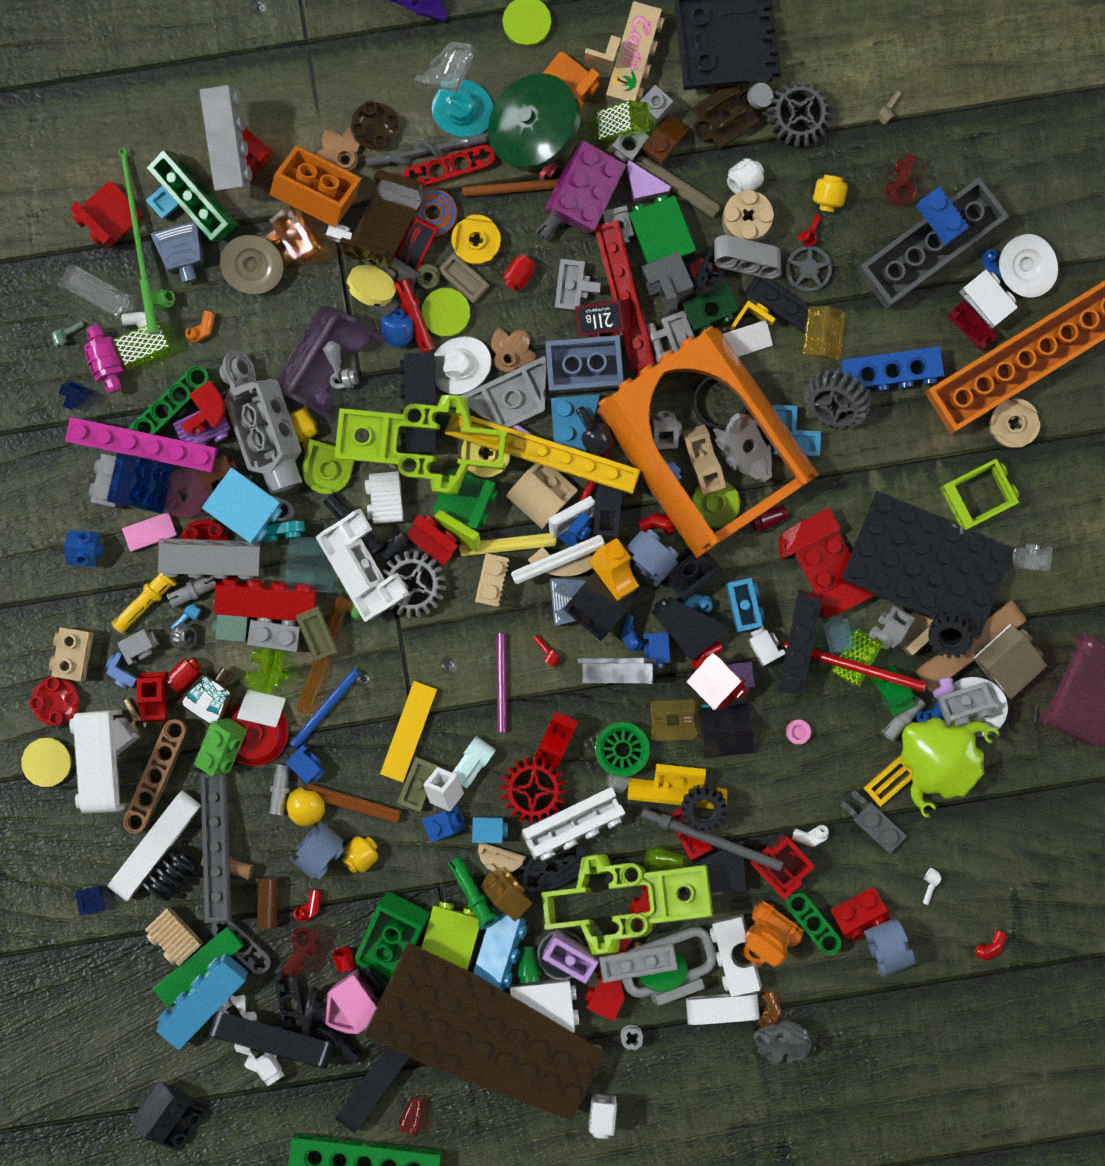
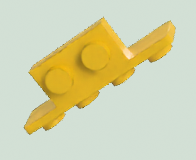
M656 764L654 780L629 779L627 798L629 800L681 805L685 794H688L689 789H696V785L704 787L706 769ZM717 788V791H721L727 805V789ZM701 800L695 805V807L714 809L713 804L707 800Z

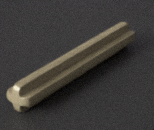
M640 155L635 161L637 166L671 186V191L709 216L715 217L719 212V204L644 155Z

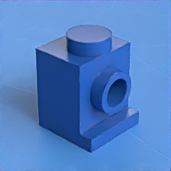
M668 633L643 634V639H648V644H644V658H656V668H665V663L670 662Z
M304 744L290 757L286 764L306 783H309L311 780L316 783L325 773L323 767L319 765L322 761L312 751L308 754L306 750L309 747Z

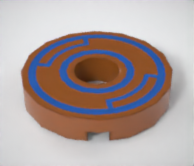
M437 188L424 190L426 197L416 217L439 228L435 238H439L448 234L455 226L457 206L447 192ZM431 207H436L440 210V215L435 220H431L426 216L427 210Z

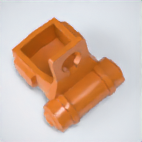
M765 901L754 906L751 918L755 921V924L747 931L745 937L746 945L740 954L750 962H756L757 967H761L765 961L775 967L776 965H781L787 958L788 946L792 948L801 942L804 930L798 926L797 922L793 923L777 911L774 905H769ZM750 950L753 951L759 957L752 956Z

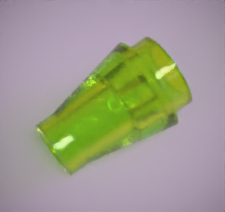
M657 846L647 848L645 867L650 868L651 871L681 869L683 861L681 854H676Z

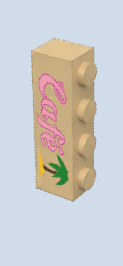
M633 1L606 93V101L618 105H626L628 102L627 106L634 109L636 102L641 101L644 88L640 87L642 79L648 78L651 68L647 61L649 55L654 56L658 43L654 41L656 32L661 33L665 19L661 17L662 9Z

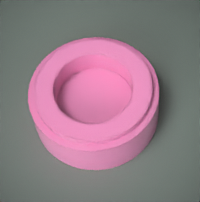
M793 720L786 727V736L794 744H804L811 736V728L803 720Z

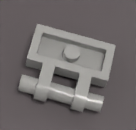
M684 311L661 319L664 329L659 331L656 330L654 323L646 325L649 339L656 355L654 356L656 364L660 363V357L668 352L664 351L660 339L667 337L671 350L675 353L680 349L683 341L691 336L694 337Z

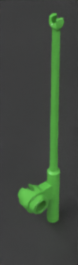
M123 147V150H118V153L122 158L141 275L140 286L148 334L154 335L158 333L154 308L164 311L172 307L175 295L171 290L167 289L164 291L163 289L159 291L151 290L150 280L147 278L127 160L128 149Z

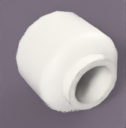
M745 158L729 169L728 186L736 194L749 189L754 191L763 184L764 169L758 161Z

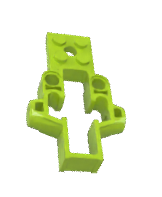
M442 395L437 406L411 404L404 409L403 414L339 408L334 458L398 465L401 474L407 478L430 480L432 492L456 495L460 490L469 466L504 470L503 460L507 431L473 428L468 399L459 395ZM413 410H418L422 414L420 421L416 423L408 420V415ZM437 414L462 416L465 427L461 426L462 434L500 437L498 461L458 459L460 467L455 476L432 474L430 472V465L437 462V457L397 452L400 428L439 431L440 425L435 422ZM360 429H365L369 432V439L365 443H359L355 438L356 432ZM411 459L416 462L417 466L413 472L408 473L403 470V464Z
M589 855L581 859L576 888L541 893L545 930L581 927L592 955L596 956L617 953L620 940L645 937L651 933L655 923L713 916L708 868L706 865L647 873L644 867L638 864L627 863L611 866L607 855ZM635 868L638 871V878L636 881L631 882L628 875L630 870ZM612 873L613 881L608 884L609 890L648 886L650 911L647 913L613 916L612 921L619 925V931L616 934L604 935L602 937L597 936L592 925H595V920L588 919L556 923L554 898L591 893V888H588L591 875ZM682 887H688L691 891V897L687 901H682L679 898L678 893ZM639 918L644 922V928L641 932H637L634 928V923Z

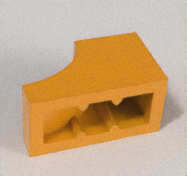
M616 538L599 548L588 562L616 600L619 601L635 591L639 585L630 568L631 556Z

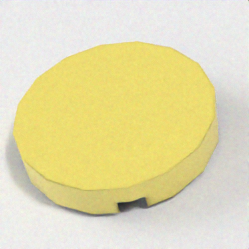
M356 266L351 270L346 281L347 285L349 284L350 293L360 302L370 306L375 304H381L380 306L387 305L391 302L396 292L392 278L383 270L374 266Z
M40 738L30 743L24 750L21 759L22 770L26 778L33 784L41 787H50L61 783L69 775L72 767L70 751L65 744L54 738Z

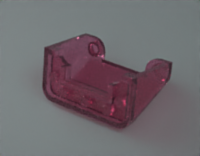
M1078 633L1073 642L1077 651H1072L1070 655L1072 659L1054 699L1049 701L1048 706L1052 708H1048L1046 713L1042 712L1037 723L1090 748H1095L1097 745L1101 746L1105 741V642L1087 633Z

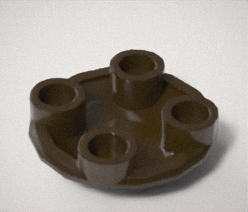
M367 101L353 113L350 122L351 133L355 141L362 147L380 150L390 146L396 139L399 131V118L387 105Z

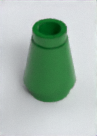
M520 948L517 976L518 978L520 977V983L540 982V975L542 973L535 948Z

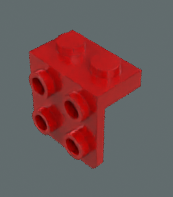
M111 181L100 188L82 206L76 201L70 207L74 213L72 219L81 228L86 225L90 229L89 237L98 246L103 243L110 249L133 227L128 198ZM136 207L137 219L139 221L143 215Z

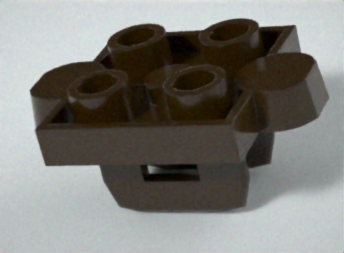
M725 86L692 107L691 111L698 119L693 125V133L699 141H707L711 138L717 149L720 150L759 124L760 120L753 111L754 107L748 101L747 94L750 88L739 91L736 86Z

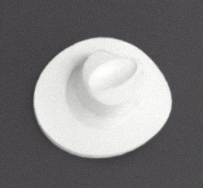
M1024 234L1015 237L1004 247L999 259V270L1003 281L1013 292L1024 297H1038L1045 294L1054 285L1058 275V263L1053 249L1044 239L1037 235Z
M458 337L442 344L435 352L436 385L443 392L452 395L464 394L477 388L486 379L491 369L492 359L489 349L483 342L472 337Z
M967 677L953 683L955 685L954 691L985 682L992 700L997 701L998 707L991 717L982 720L976 717L970 719V721L978 720L997 729L1003 725L1008 713V703L1004 693L997 685L979 677ZM989 731L987 735L994 733V731ZM976 732L975 736L982 737L984 733Z

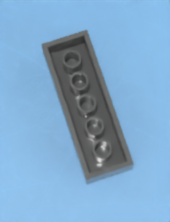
M980 177L949 199L951 200L950 203L954 204L953 207L957 208L956 211L960 212L959 216H963L962 220H966L965 224H969L963 234L945 246L924 218L859 267L857 272L886 310L1009 217Z

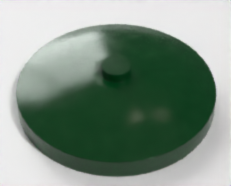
M532 74L512 83L497 99L489 118L488 135L496 155L511 167L520 170L540 169L559 159L571 146L579 129L581 111L576 94L563 80L550 74Z

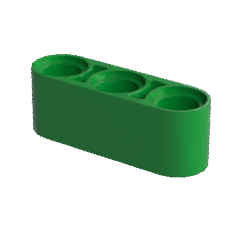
M793 891L785 899L787 909L823 953L828 955L837 953L841 947L839 936L806 895L800 891ZM795 897H802L804 900V904L800 909H793L791 907V902ZM812 916L819 918V925L815 929L807 927V920ZM827 936H833L835 939V943L831 948L823 947V939Z

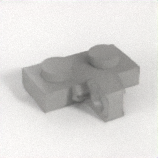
M560 259L555 309L575 311V306L580 305L581 298L587 299V294L600 295L601 283L589 282L590 277L584 276L585 261Z

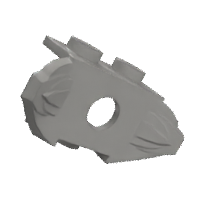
M737 413L730 418L726 432L718 428L713 429L717 436L715 441L718 447L725 451L728 457L726 462L732 470H737L755 480L763 482L772 477L771 446L765 444L762 433L757 427L758 423L752 416ZM749 439L754 448L752 451L745 453L743 444Z

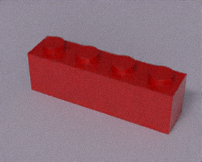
M228 577L219 580L215 585L214 614L297 621V614L317 607L318 588L311 587V584L298 583L296 586H290L284 581H273L272 584H265L259 579H248L247 582L237 581L238 579L235 577Z

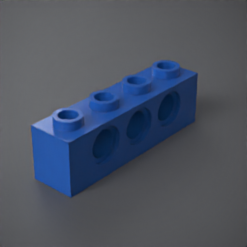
M940 347L845 359L839 363L841 373L845 374L848 371L849 376H857L858 382H865L864 388H874V392L889 390V386L899 385V389L914 386V382L923 381V385H932L938 383V379L944 376ZM911 363L920 364L922 367L921 374L916 375L912 373L910 369ZM887 366H893L897 369L898 375L896 378H890L886 374ZM862 370H870L873 373V380L865 381L861 376Z

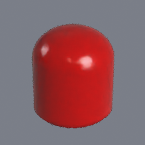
M342 947L333 952L332 957L339 972L347 973L354 968L355 961L350 948Z

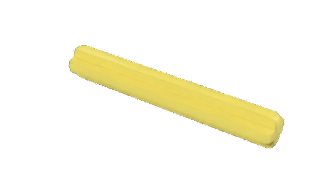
M551 533L483 540L477 552L460 543L459 549L461 556L552 547L557 545V539L553 538Z

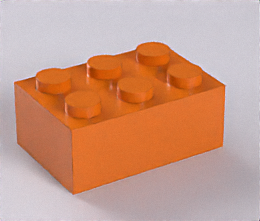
M295 145L274 174L269 195L336 228L356 199L362 178Z

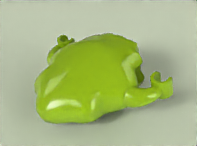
M933 717L923 722H912L904 728L902 733L903 749L901 761L912 770L913 784L910 793L913 802L921 809L923 816L930 817L929 813L924 810V807L927 805L936 810L934 802L924 801V793H939L943 798L951 799L956 796L964 797L975 786L984 774V753L976 747L975 733L983 732L985 740L993 743V740L987 736V733L994 731L999 735V730L996 727L989 726L978 720H971L970 723L961 727H956L955 725L947 727L943 719Z

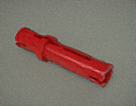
M409 278L395 282L394 286H396L402 302L400 305L401 309L405 310V313L413 320V333L420 353L426 352L425 350H432L435 346L418 305L420 301L418 298H415Z

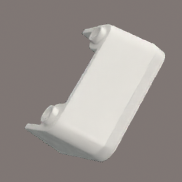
M122 709L75 713L74 719H70V732L74 734L79 791V794L75 796L76 808L81 809L82 813L118 812L128 809L130 803L120 804L113 715L123 714Z

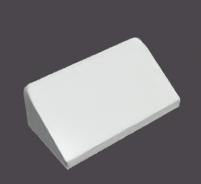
M766 320L723 334L738 357L773 346Z

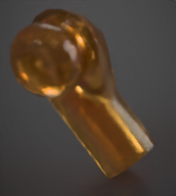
M773 990L762 994L766 1004V1008L759 1018V1024L762 1028L775 1024L781 1013Z

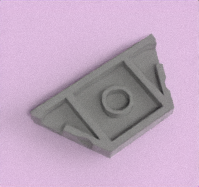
M543 356L461 396L467 398L469 407L486 421L511 428L513 425H517L545 412L547 360Z

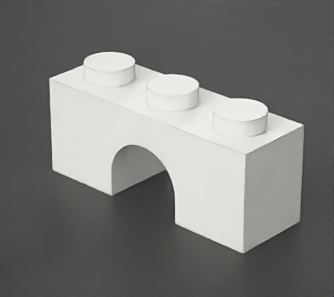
M739 914L714 920L712 923L713 927L710 928L712 942H717L719 952H716V958L719 967L723 966L725 976H722L725 991H730L731 997L760 991L762 985L756 962L743 964L738 962L733 955L734 946L746 942L747 927L744 915Z

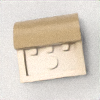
M535 463L512 487L506 497L543 529L549 523L548 518L556 515L578 490L557 470Z

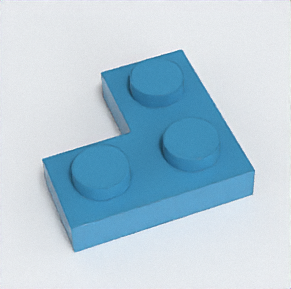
M772 405L806 456L819 457L821 431L796 430L797 406ZM770 442L771 455H779Z

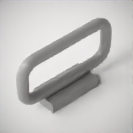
M691 927L629 950L635 951L676 944L692 937H699L703 942L707 960L703 965L688 970L686 980L675 990L657 992L650 990L646 986L639 988L634 985L632 978L622 979L627 992L638 998L650 995L652 1002L659 1006L705 989L703 981L699 977L712 971L717 961L715 947L709 933L703 928Z

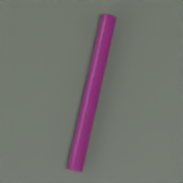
M506 633L496 634L497 732H507Z

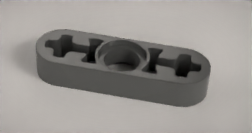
M233 919L232 922H227L234 932L235 930L239 932L237 934L239 938H244L249 943L247 951H237L234 955L252 972L256 974L265 973L272 964L270 954ZM213 923L212 925L214 936L219 934V923ZM253 947L257 949L253 953L257 958L263 956L266 959L264 961L265 967L259 966L257 968L254 965L256 960L252 956L248 960L245 958L252 951Z

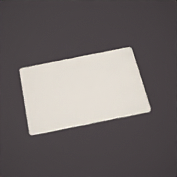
M247 690L237 718L276 727L286 698Z

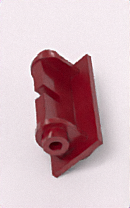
M964 300L947 315L950 318L949 321H952L975 345V349L978 348L982 351L997 337L992 329Z

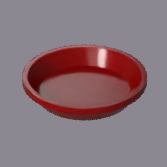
M243 701L237 703L225 715V718H230L247 729L235 760L248 766H261L275 760L284 750L288 740L289 732L285 716L281 712L276 727L238 719L237 716Z

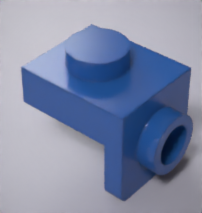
M582 512L568 528V531L557 538L571 547L585 541L592 530L590 516Z
M457 805L451 811L444 810L422 819L430 842L448 837L466 828L463 815Z

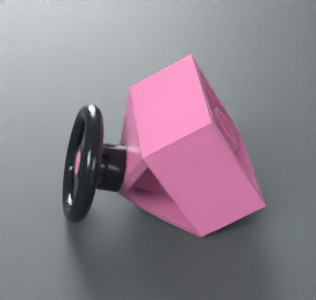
M358 968L333 985L328 992L327 1003L318 1002V987L313 986L310 989L304 1014L303 1035L309 1036L311 1034L314 1021L326 1023L336 1030L358 1034L366 1028L380 999L373 994L370 985L360 976L361 972Z

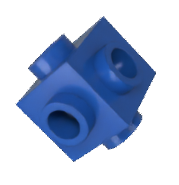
M69 530L64 545L66 565L96 567L98 558H102L104 545L99 541V533Z

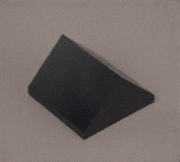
M688 548L676 558L677 565L664 580L682 602L720 573L722 568L707 552L696 558L691 549Z
M749 704L730 705L725 709L716 710L712 707L699 709L704 758L754 753L753 726Z

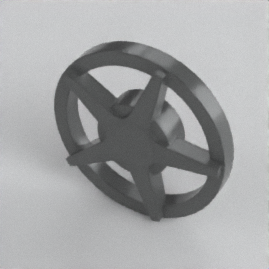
M803 246L796 249L789 256L785 271L788 281L794 288L803 292H814L824 287L829 281L832 265L828 255L820 248ZM808 250L807 259L802 262L792 260L799 252ZM812 251L819 253L826 262L817 263L813 260ZM790 264L798 267L800 276L796 282L791 277ZM827 266V276L820 283L817 273L820 268ZM803 279H813L817 286L806 288L798 284Z

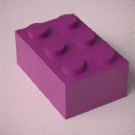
M585 141L576 144L544 211L585 234L594 231L626 165Z

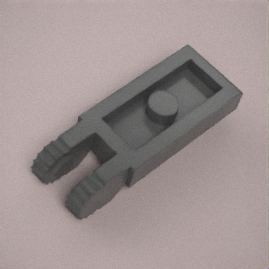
M854 790L851 793L852 797L862 804L864 808L857 814L853 807L844 801L840 806L853 817L855 823L886 852L891 854L907 836L871 802H867Z

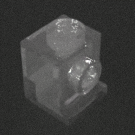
M1025 544V548H1014L1012 561L1016 563L1015 568L1039 572L1050 571L1053 547L1046 546L1040 550V545Z

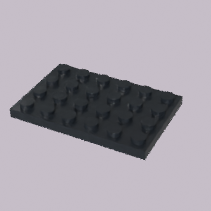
M877 491L840 581L931 620L936 615L939 616V613L942 611L947 614V610H952V613H955L956 610L961 611L960 615L965 613L968 616L967 620H972L975 627L974 638L979 639L1014 549L968 529L964 530L956 524Z

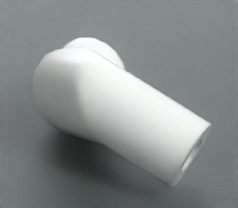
M145 312L124 313L121 315L123 326L137 325L142 332L144 330L141 328L145 329L147 327Z

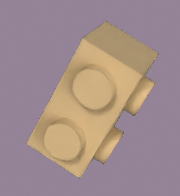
M60 627L59 632L55 633L53 645L56 646L55 656L51 657L49 663L52 677L86 681L94 636L93 632Z

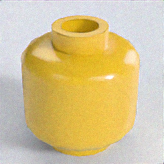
M824 174V178L817 180L813 201L820 204V210L834 212V208L844 206L848 189L847 184L843 182L844 178Z
M356 836L344 847L341 861L351 872L364 873L377 861L378 854L376 849L378 846L369 837L364 839Z

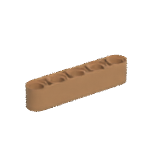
M1010 600L988 616L980 638H974L971 649L965 655L960 653L958 658H955L954 655L951 658H947L946 654L942 657L937 653L917 668L915 672L923 682H927L926 687L928 690L932 691L940 685L939 680L941 678L952 677L975 660L973 657L1009 624L1018 628L1027 619L1014 601Z
M182 719L169 720L165 723L123 820L124 828L129 833L142 832L150 824L189 733L188 724ZM174 723L179 724L182 729L178 737H174L170 731ZM164 746L169 747L172 751V755L168 760L163 759L160 753ZM154 769H158L162 774V779L158 783L151 779V772ZM144 792H148L152 796L150 805H144L141 801V795ZM133 815H138L142 819L140 828H135L131 824Z

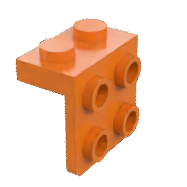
M564 52L558 53L543 72L544 74L560 78L570 86L578 98L580 110L585 104L583 101L588 95L592 96L600 86V83H598L600 74L593 68L588 72Z

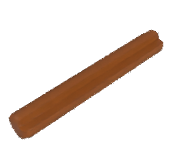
M308 784L306 788L307 791H316L325 803L382 820L398 823L401 816L400 810L313 784Z

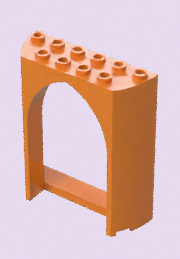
M713 326L705 329L697 338L693 336L687 338L681 343L680 349L675 353L673 350L665 353L660 357V363L653 367L652 364H649L639 372V377L632 381L631 378L625 380L618 386L619 391L605 397L598 403L600 407L597 410L598 415L610 427L615 440L636 469L641 470V478L696 558L819 476L817 470L719 328H714ZM676 372L699 373L714 378L730 388L747 407L795 477L790 483L716 533H713L661 457L653 441L649 424V407L658 382L666 374Z

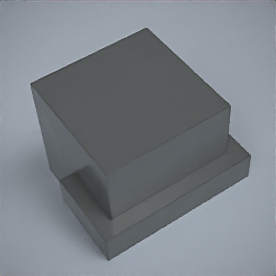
M679 252L642 266L643 281L650 297L660 293L668 316L678 313V306L694 298V286Z

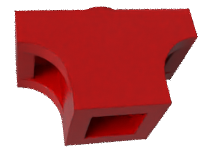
M166 672L141 673L140 678L137 679L136 703L139 706L141 723L167 722Z

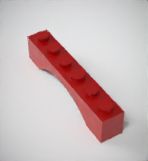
M648 886L639 887L643 890L639 898H633L628 909L632 912L631 914L647 913L650 911ZM639 918L635 921L634 928L637 932L644 925L643 920ZM633 938L620 940L619 951L615 954L626 952ZM599 967L595 976L599 980L595 988L590 986L584 1000L588 1001L586 1004L587 1009L614 1022L624 1001L622 980L603 983Z

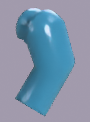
M693 593L682 601L703 612H709L713 608L711 598L706 595Z

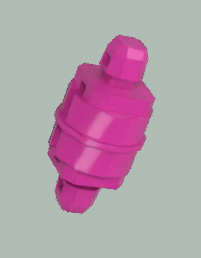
M98 325L90 326L87 329V337L90 342L84 346L87 365L90 367L96 382L105 381L103 384L110 394L116 393L121 389L118 376L124 372L120 358L121 354L118 352L111 336L103 338L104 333Z

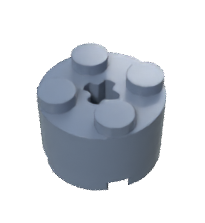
M649 529L647 532L640 531L627 545L625 550L631 556L630 568L646 581L649 578L655 580L652 585L658 586L677 565L676 558L679 555L670 546L665 547L659 542L660 537Z
M322 821L318 823L319 829L314 827L296 848L298 849L295 855L292 854L289 858L294 865L311 879L316 877L318 880L328 870L327 866L331 858L336 860L344 851L343 847L345 846L342 844L344 840Z
M898 919L886 921L864 931L869 943L867 944L872 958L876 957L877 967L882 977L916 964L912 949H909L907 943V936Z

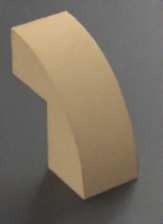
M705 424L682 431L689 460L702 494L726 488L722 469L714 454L710 435Z
M542 547L528 561L534 563L550 556V554ZM590 554L545 573L556 577L581 575L593 569L588 562L592 556Z

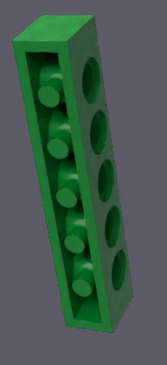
M294 1133L291 1138L288 1166H361L358 1159L363 1156L371 1160V1166H384L383 1162L387 1159L393 1160L396 1166H408L412 1162H416L420 1166H440L442 1150ZM314 1150L320 1152L322 1159L320 1161H313L309 1156V1152ZM338 1153L345 1155L347 1162L345 1164L336 1163L334 1155Z

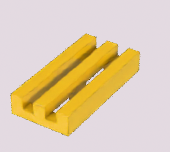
M900 755L863 788L881 807L912 780V770L902 763ZM900 763L903 765L875 791L871 789ZM907 770L909 774L881 799L877 796Z

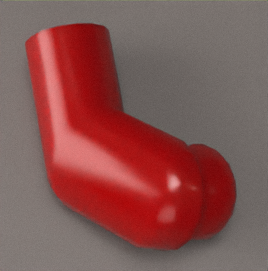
M310 889L309 901L296 908L293 912V916L297 921L306 922L318 915L322 891Z

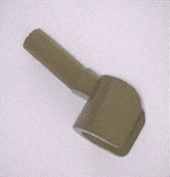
M896 91L891 100L877 113V118L882 124H886L894 117L890 109L901 96L899 91Z

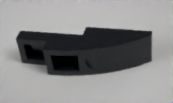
M605 458L625 465V459ZM598 484L594 537L601 535L606 545L616 538L619 540L623 491Z

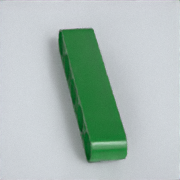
M201 366L191 367L127 429L141 432L142 425L149 423L151 425V432L149 434L159 436L185 408H188L194 402L189 394L209 380L212 382V375ZM198 372H203L205 375V379L201 384L194 383V376ZM180 389H185L187 392L185 400L177 401L175 397L176 392ZM162 406H167L169 414L166 418L161 419L158 411ZM118 453L123 457L135 458V456Z

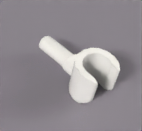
M929 868L924 876V880L930 883L923 903L929 905L933 890L941 881L939 872L933 868Z

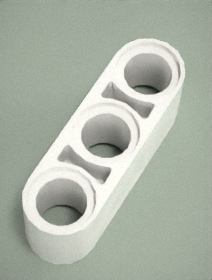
M755 992L731 997L730 994L686 998L687 1022L690 1025L751 1021L760 1018L758 993Z

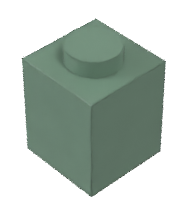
M218 615L217 619L213 620L212 634H216L215 639L247 642L251 618Z

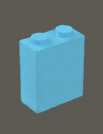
M230 468L202 509L249 543L254 544L256 541L261 542L268 532L265 528L270 521L275 522L282 513L280 507L283 504L235 469Z

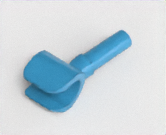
M196 604L187 606L183 612L184 614L170 628L173 630L178 624L184 623L188 617L195 621L201 614L202 608Z

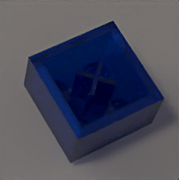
M117 453L106 502L163 514L173 466L138 456Z

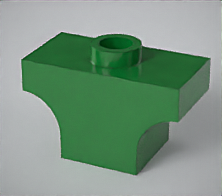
M893 665L884 669L899 674ZM871 677L884 705L892 716L915 706L912 698L913 693L910 688Z

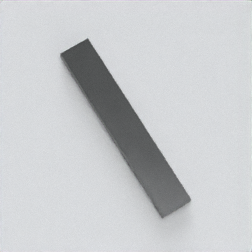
M205 773L200 774L205 923L232 922L227 773L215 777Z

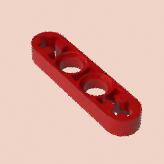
M479 145L411 166L403 172L402 176L410 178L411 173L420 176L423 175L421 169L426 168L429 181L425 182L424 177L417 179L418 182H422L423 188L488 169L494 164L495 154L490 146ZM482 151H485L486 155H491L487 158L488 162L483 163L482 159L474 161L475 167H472L471 159L468 156L473 154V159L478 158ZM464 158L468 163L467 167L461 171L456 170L453 166L456 159ZM434 165H440L444 169V174L439 178H435L430 174V170Z

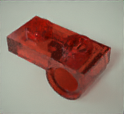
M907 153L903 159H898L893 171L897 173L894 182L889 181L884 195L888 196L885 201L886 204L893 207H905L914 198L916 193L915 187L911 182L907 181L916 156ZM905 189L909 197L907 199L899 198L897 190Z
M298 927L292 932L290 946L295 952L282 968L281 974L289 979L292 974L295 976L299 974L305 965L302 960L307 954L312 956L320 945L317 942L319 934L306 927ZM298 934L306 935L308 943L304 946L296 944L295 936Z

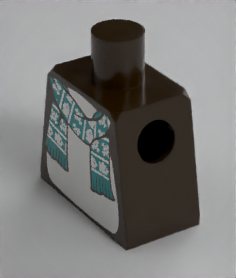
M222 666L215 677L208 673L202 674L178 700L177 704L209 725L212 721L224 719L236 693L227 686L234 673Z

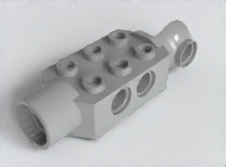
M233 349L229 351L223 359L219 372L222 380L231 387L224 401L247 469L263 473L270 494L288 490L302 484L303 482L295 462L302 450L278 380L256 381L255 369L250 358L240 350Z

